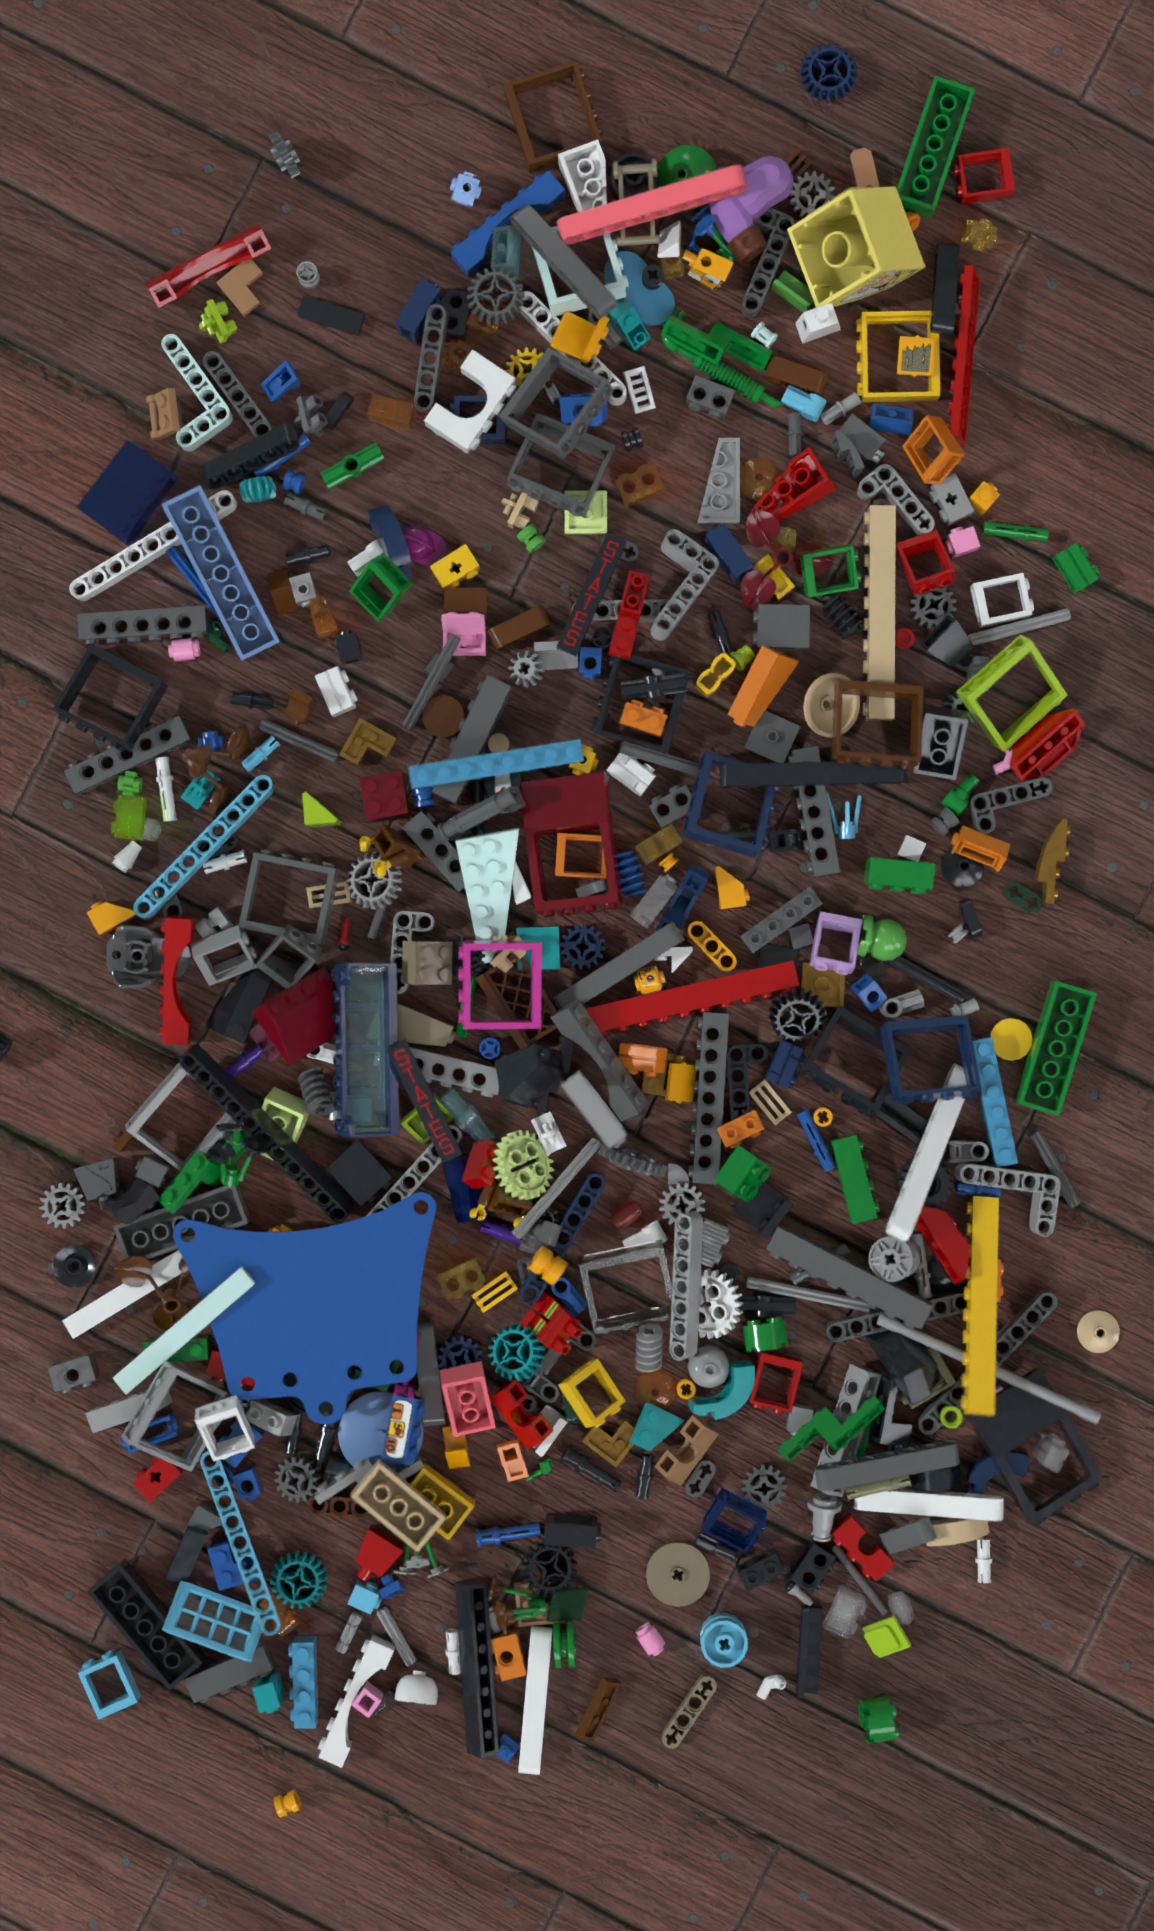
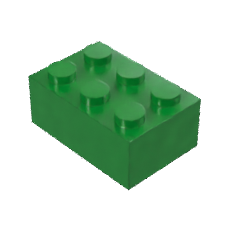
M870 857L866 859L863 885H869L868 889L884 890V887H889L890 892L902 893L905 892V889H909L911 894L924 895L927 894V891L933 890L935 864Z

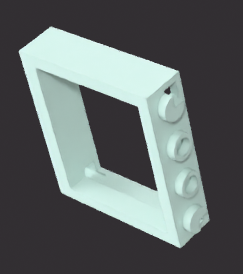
M558 226L551 227L560 237ZM611 232L602 236L616 282L604 286L618 300L626 297L625 288L629 287L626 275L622 276L623 264L621 257H616L615 252H618L616 240H611L610 234H613ZM532 247L552 317L562 315L565 312H574L587 308L575 293L557 298L548 265Z

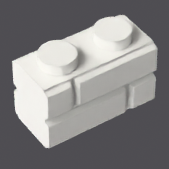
M336 666L315 676L333 717L356 708L355 702L358 699L354 690H349L346 684L349 682V678L345 669L341 671Z
M619 753L608 767L607 772L641 797L655 779L656 775L653 774L655 770L647 763L640 764L636 761L637 758Z

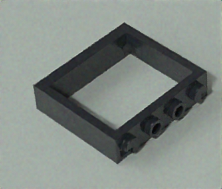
M90 644L53 710L59 715L58 719L66 724L72 722L76 724L75 728L84 733L87 731L94 733L93 737L101 742L107 740L111 742L113 748L121 752L123 749L131 752L165 694L168 685L162 679ZM98 661L153 688L123 740L69 712Z
M632 654L630 660L611 655L608 667H612L610 676H605L603 687L606 688L605 695H600L597 708L601 710L599 717L594 716L592 729H595L594 734L618 741H626L668 754L685 692L676 693L662 745L603 729L618 670L621 660L672 674L685 673L686 687L691 671Z
M838 1005L829 1017L798 1073L806 1077L808 1082L819 1085L824 1092L838 1097L843 1104L851 1105L858 1109L861 1115L864 1113L872 1118L878 1113L891 1089L889 1076L873 1103L813 1066L836 1023L884 1052L881 1031ZM893 1039L900 1073L911 1049Z

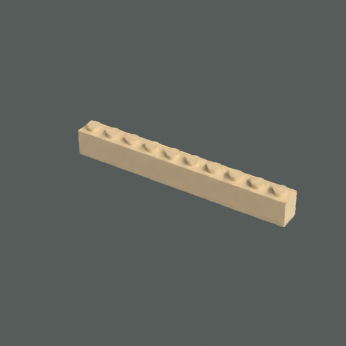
M870 505L868 512H864V524H867V533H864V546H867V554H864V567H867V575H864L863 586L867 588V596H864L863 608L867 609V618L863 620V630L867 631V639L863 640V652H867V660L863 661V673H867V681L865 682L895 684L896 505ZM867 696V703H863V716H866V721H893L895 719V698Z

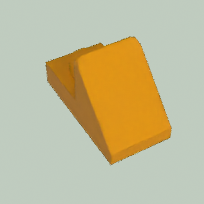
M451 1425L443 1426L446 1448L445 1456L449 1469L470 1466L466 1435L454 1437Z

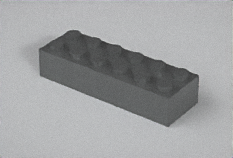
M487 675L486 679H481L477 688L479 694L476 699L472 698L468 706L470 713L467 718L464 717L458 728L461 732L458 738H453L449 747L451 753L449 757L445 756L443 761L483 755L488 740L492 736L511 696L512 688L510 685ZM470 780L431 786L432 792L436 796L458 806Z
M239 1184L236 1187L221 1186L188 1198L174 1214L163 1207L139 1216L131 1224L125 1225L121 1222L114 1225L113 1228L124 1259L135 1255L150 1259L178 1249L173 1238V1230L183 1220H194L225 1229H233L251 1222L252 1219ZM190 1227L184 1228L181 1231L182 1240L185 1242L193 1241L195 1231Z

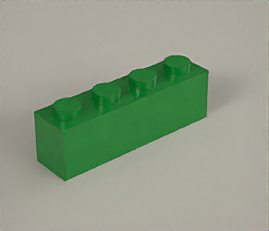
M856 1134L831 1139L830 1144L837 1165L850 1222L856 1224L878 1218L877 1212H880L877 1199L873 1200L871 1192L874 1191L872 1179L867 1178L866 1171H869L867 1159L862 1158L861 1150H864L861 1137L857 1138Z

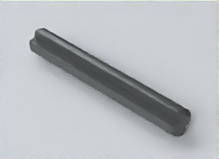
M265 719L259 725V729L332 762L337 760L339 752Z
M622 741L619 747L621 754L694 776L697 775L698 763L626 741Z
M1039 1130L1033 1132L1030 1137L1051 1175L1059 1179L1060 1191L1067 1204L1071 1208L1076 1207L1080 1204V1200L1045 1137Z

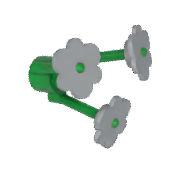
M428 1539L425 1545L434 1569H431L432 1574L427 1576L430 1578L436 1575L440 1576L441 1573L449 1570V1567L444 1569L442 1565L438 1566ZM405 1542L404 1565L399 1566V1570H394V1573L403 1574L404 1576L409 1574L416 1575L417 1572L412 1571V1568L430 1565V1561L428 1558L419 1555V1551L417 1552L415 1549V1556L409 1560L410 1545Z

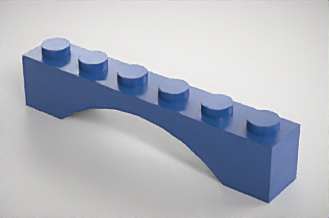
M549 170L545 174L540 173L533 180L534 183L528 188L527 186L523 187L517 193V197L514 200L506 201L496 215L491 214L484 221V225L480 228H474L468 234L469 237L463 242L459 241L452 247L451 257L468 278L484 265L491 242L497 233L511 221L510 216L527 204L535 211L550 210L565 198V189Z

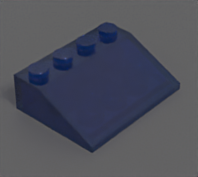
M127 440L76 508L128 546L177 482L178 478L157 460Z

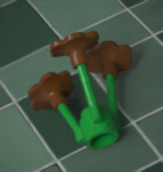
M493 1574L488 1601H491L495 1593L503 1594V1592L531 1598V1600H527V1608L520 1609L505 1608L504 1602H501V1600L496 1601V1621L502 1627L504 1635H507L509 1624L529 1617H539V1615L546 1613L545 1597H539V1594L505 1588V1585L497 1584L496 1574Z

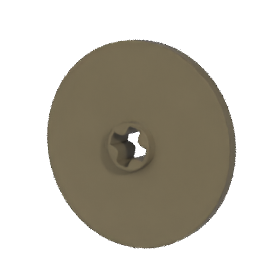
M671 1542L661 1546L652 1554L646 1568V1579L650 1591L659 1601L670 1606L680 1607L694 1603L705 1593L710 1580V1569L705 1556L695 1546L685 1542ZM674 1570L683 1571L682 1578L673 1577Z

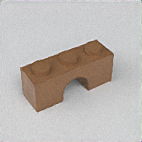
M693 1415L680 1431L685 1437L683 1446L675 1452L666 1450L655 1465V1468L663 1476L679 1485L684 1483L719 1435L705 1421Z

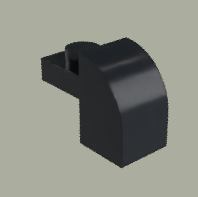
M960 1464L912 1474L913 1489L922 1491H946L953 1489V1486L961 1484Z

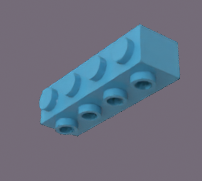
M316 1635L295 1636L292 1644H289V1657H292L293 1663L289 1667V1678L293 1679V1687H290V1700H294V1708H291L290 1719L294 1721V1729L316 1728L319 1721Z

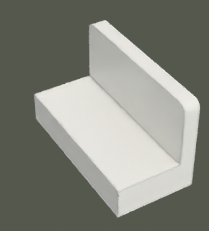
M548 1404L545 1405L540 1414L542 1413L554 1431L542 1443L534 1446L535 1453L543 1457L567 1424V1418Z

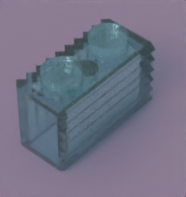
M513 226L494 227L492 229L494 236L492 237L493 249L491 251L493 253L491 255L493 257L491 259L493 261L491 262V268L495 266L497 272H500V269L503 267L505 268V274L512 271V277H518L521 235Z

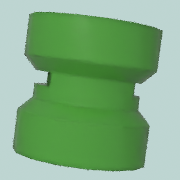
M533 523L526 526L517 535L519 541L524 542L529 553L536 551L546 541L543 535L537 533V528Z

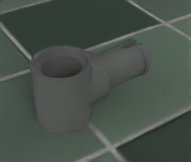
M544 1221L540 1224L534 1223L526 1234L534 1236L539 1243L556 1247L562 1227Z

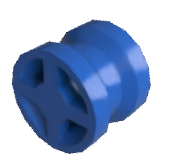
M289 469L285 475L282 488L284 490H293L295 494L300 495L306 481V475L303 473L296 474L294 470Z
M431 787L412 790V795L415 797L414 808L435 805V800L432 799L431 795L433 793Z
M486 1038L480 1044V1053L485 1058L493 1059L500 1054L501 1044L496 1038Z

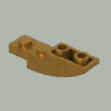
M1068 819L1059 820L1053 827L1038 859L1035 882L1043 883L1042 904H1054V900L1058 899V887H1055V880L1059 878L1060 869L1059 866H1056V863L1065 862V858L1069 857V845H1066V839L1070 836L1071 826L1067 824Z

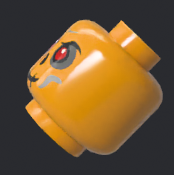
M655 965L640 968L637 970L636 975H633L637 992L641 991L643 995L660 992L662 984L666 983L663 970L658 971Z

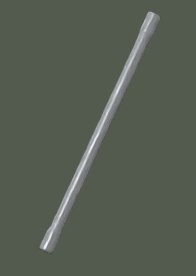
M880 1313L876 1322L877 1325L893 1332H898L962 1362V1355L965 1351L917 1329H912L898 1319H892L884 1313ZM995 1367L996 1378L1069 1410L1092 1423L1097 1424L1099 1422L1102 1412L1087 1405L1077 1403L1003 1368Z

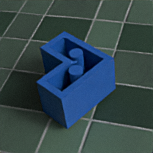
M228 1539L211 1543L207 1550L219 1591L244 1584ZM257 1552L255 1553V1556L257 1558L258 1564L263 1575L264 1571L262 1568L259 1554ZM245 1557L241 1561V1566L247 1570L251 1569L254 1565V1561L250 1557ZM251 1578L249 1582L259 1580V1578Z

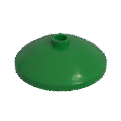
M682 145L676 147L662 158L657 167V188L717 171L716 164L709 153L698 146ZM686 172V176L680 179V174ZM703 205L684 210L683 212L696 210Z

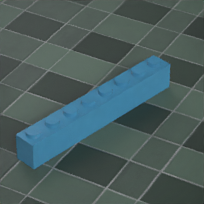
M579 739L408 767L411 789L582 762L584 759L581 740Z

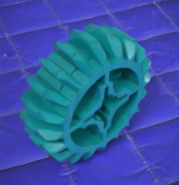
M511 1323L510 1328L506 1325L503 1326V1332L500 1330L496 1331L498 1338H491L495 1344L494 1346H488L489 1349L493 1350V1353H490L488 1356L489 1358H494L490 1364L491 1366H496L495 1372L501 1373L502 1378L506 1379L508 1377L509 1381H513L515 1378L517 1381H522L523 1377L529 1379L530 1373H537L535 1366H542L538 1361L545 1358L544 1355L540 1354V1351H544L545 1347L539 1346L542 1342L535 1337L536 1331L529 1332L530 1326L523 1328L522 1324L517 1326L515 1323ZM516 1335L525 1337L517 1343L510 1340V1338ZM504 1347H505V1348H506V1353H505V1355L503 1356V1350H504ZM530 1348V1355L528 1358L527 1351ZM516 1361L523 1364L521 1368L515 1370L508 1367Z
M299 1550L295 1551L294 1556L291 1552H288L287 1559L281 1556L279 1559L280 1563L276 1562L274 1565L276 1570L271 1572V1576L274 1578L270 1580V1584L276 1585L272 1588V1592H279L276 1599L279 1600L283 1597V1605L291 1602V1609L294 1608L295 1604H298V1608L302 1609L304 1603L307 1607H311V1601L317 1603L319 1601L318 1596L322 1597L324 1595L322 1589L327 1588V1584L323 1582L328 1579V1575L323 1574L326 1571V1567L319 1568L322 1560L320 1559L315 1562V1554H312L310 1558L307 1557L308 1551H304L303 1556H300ZM299 1564L297 1571L283 1572L287 1567ZM306 1566L314 1573L315 1579L307 1574ZM301 1571L300 1577L302 1582L299 1584L297 1588V1576ZM283 1580L291 1585L292 1592L285 1587ZM314 1587L311 1592L299 1595L302 1588Z

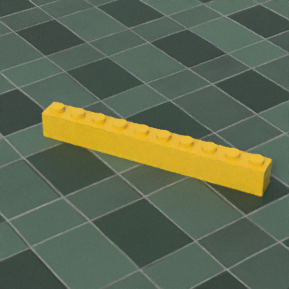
M973 1196L970 1202L966 1203V1214L969 1215V1223H966L965 1234L969 1236L968 1246L970 1247V1254L966 1273L968 1287L964 1288V1300H967V1308H964L963 1320L967 1321V1330L963 1331V1343H966V1352H963L962 1364L966 1365V1373L962 1374V1387H965V1396L962 1395L961 1408L965 1409L966 1415L992 1416L995 1414L999 1198Z

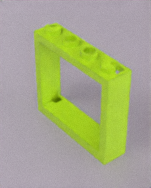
M1022 635L1018 636L956 691L993 746L1003 752L1012 747L1014 742L1026 734L1031 727L1042 720L1049 711L1058 706L1067 696V693L1032 640ZM1028 653L1051 687V690L1000 735L976 699Z

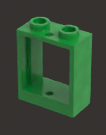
M846 544L799 553L804 591L808 598L859 589L858 583L861 582L860 571L856 570L855 563L858 561V552L852 545ZM845 552L849 582L816 587L812 558Z
M383 552L369 562L349 592L379 622L391 614L413 583ZM374 574L394 593L388 604L368 585Z

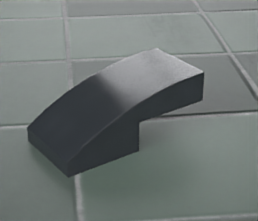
M801 828L768 832L770 853L803 850Z

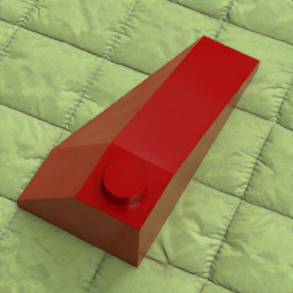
M810 447L788 463L789 467L781 477L778 476L776 478V483L769 492L764 493L753 508L771 513L780 521L820 501L837 489L830 474Z

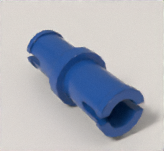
M957 1180L956 1194L1000 1198L1001 1188L968 1184Z

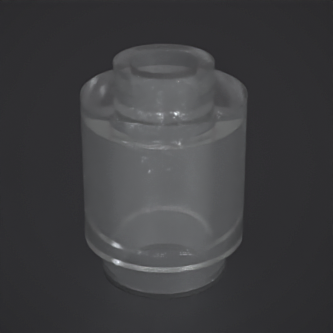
M898 1591L889 1595L888 1605L892 1615H895L901 1626L910 1624L915 1617V1613L908 1596L905 1595L904 1591Z

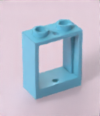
M110 1650L101 1655V1659L95 1661L93 1658L82 1664L83 1667L78 1672L98 1720L137 1703L141 1698V1693L121 1650L116 1652ZM114 1663L127 1693L102 1704L89 1674Z

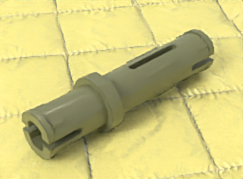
M909 1475L845 1487L846 1493L857 1491L847 1494L848 1500L886 1491L893 1492L895 1489L911 1486V1481L900 1482V1480L910 1478Z

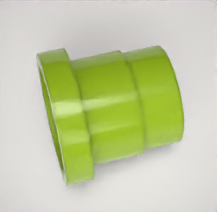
M747 645L728 655L736 662L735 668L739 671H743L745 666L755 658L753 651Z
M945 1406L941 1410V1422L948 1428H956L962 1422V1413L955 1406ZM948 1411H955V1417L952 1420L945 1419V1414Z

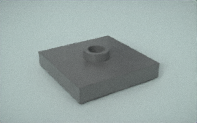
M765 710L753 727L744 749L775 763H784L800 726Z

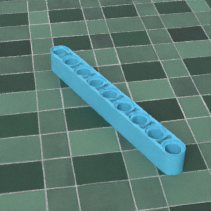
M267 775L257 776L136 900L133 907L134 912L141 919L147 920L152 918L269 798L274 791L270 777ZM261 782L269 783L268 789L264 791L259 790L258 785ZM253 797L255 799L254 803L251 806L244 805L243 801L245 798ZM232 812L240 814L236 821H230L228 819L229 815ZM222 827L225 829L224 834L219 837L215 836L214 830ZM204 842L209 843L210 848L206 852L199 851L200 844ZM187 858L195 859L192 867L184 866V861ZM178 873L180 874V879L175 883H171L169 881L170 875ZM162 888L165 890L163 897L155 898L154 893L157 889ZM149 904L150 910L145 914H141L139 911L140 906Z
M209 1451L201 1456L200 1461L260 1628L264 1634L274 1635L280 1629V1621L221 1460H216V1464L213 1467H207L204 1464V1459L210 1455ZM214 1476H221L224 1479L221 1487L217 1488L211 1484ZM222 1496L230 1497L231 1505L229 1507L222 1508L219 1505V1499ZM230 1516H235L238 1518L239 1524L235 1528H229L226 1525V1520ZM239 1536L244 1537L246 1540V1546L242 1549H237L234 1546V1540ZM250 1557L253 1559L254 1565L251 1569L247 1570L241 1566L243 1558ZM256 1577L260 1579L261 1587L258 1590H252L249 1587L251 1578ZM260 1598H265L269 1602V1607L265 1611L258 1610L256 1606ZM267 1619H273L276 1622V1628L272 1632H268L264 1628V1622Z

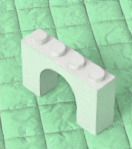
M474 350L470 352L460 368L462 374L480 385L487 393V403L482 412L471 418H460L436 403L424 420L428 428L467 454L478 447L480 443L479 437L483 432H488L493 423L491 422L495 414L499 415L504 408L503 402L507 396L510 398L517 388L513 376Z

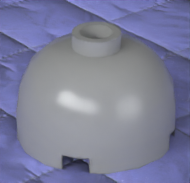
M710 1344L699 1346L697 1353L689 1358L687 1365L692 1380L701 1387L706 1388L718 1387L726 1380L730 1370L729 1359L724 1350Z

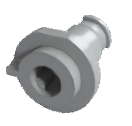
M816 1493L808 1498L807 1507L813 1511V1531L811 1535H814L813 1540L828 1542L831 1540L830 1532L834 1514L841 1511L842 1503L836 1496Z

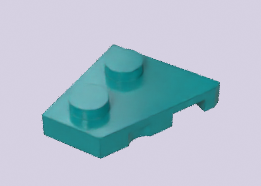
M646 1402L629 1442L647 1451H651L680 1426L684 1420Z

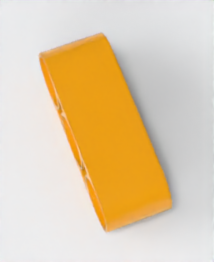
M699 921L691 923L687 928L689 938L719 969L723 971L734 969L737 962L734 954L704 923ZM694 925L702 927L703 933L700 937L692 935L691 928ZM709 940H714L717 943L718 947L715 952L707 951L706 943ZM725 955L730 956L732 959V965L728 968L721 965V958Z

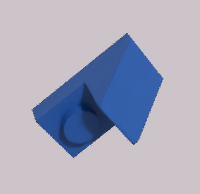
M285 360L260 385L272 403L278 401L288 390L299 388L300 382L289 360Z

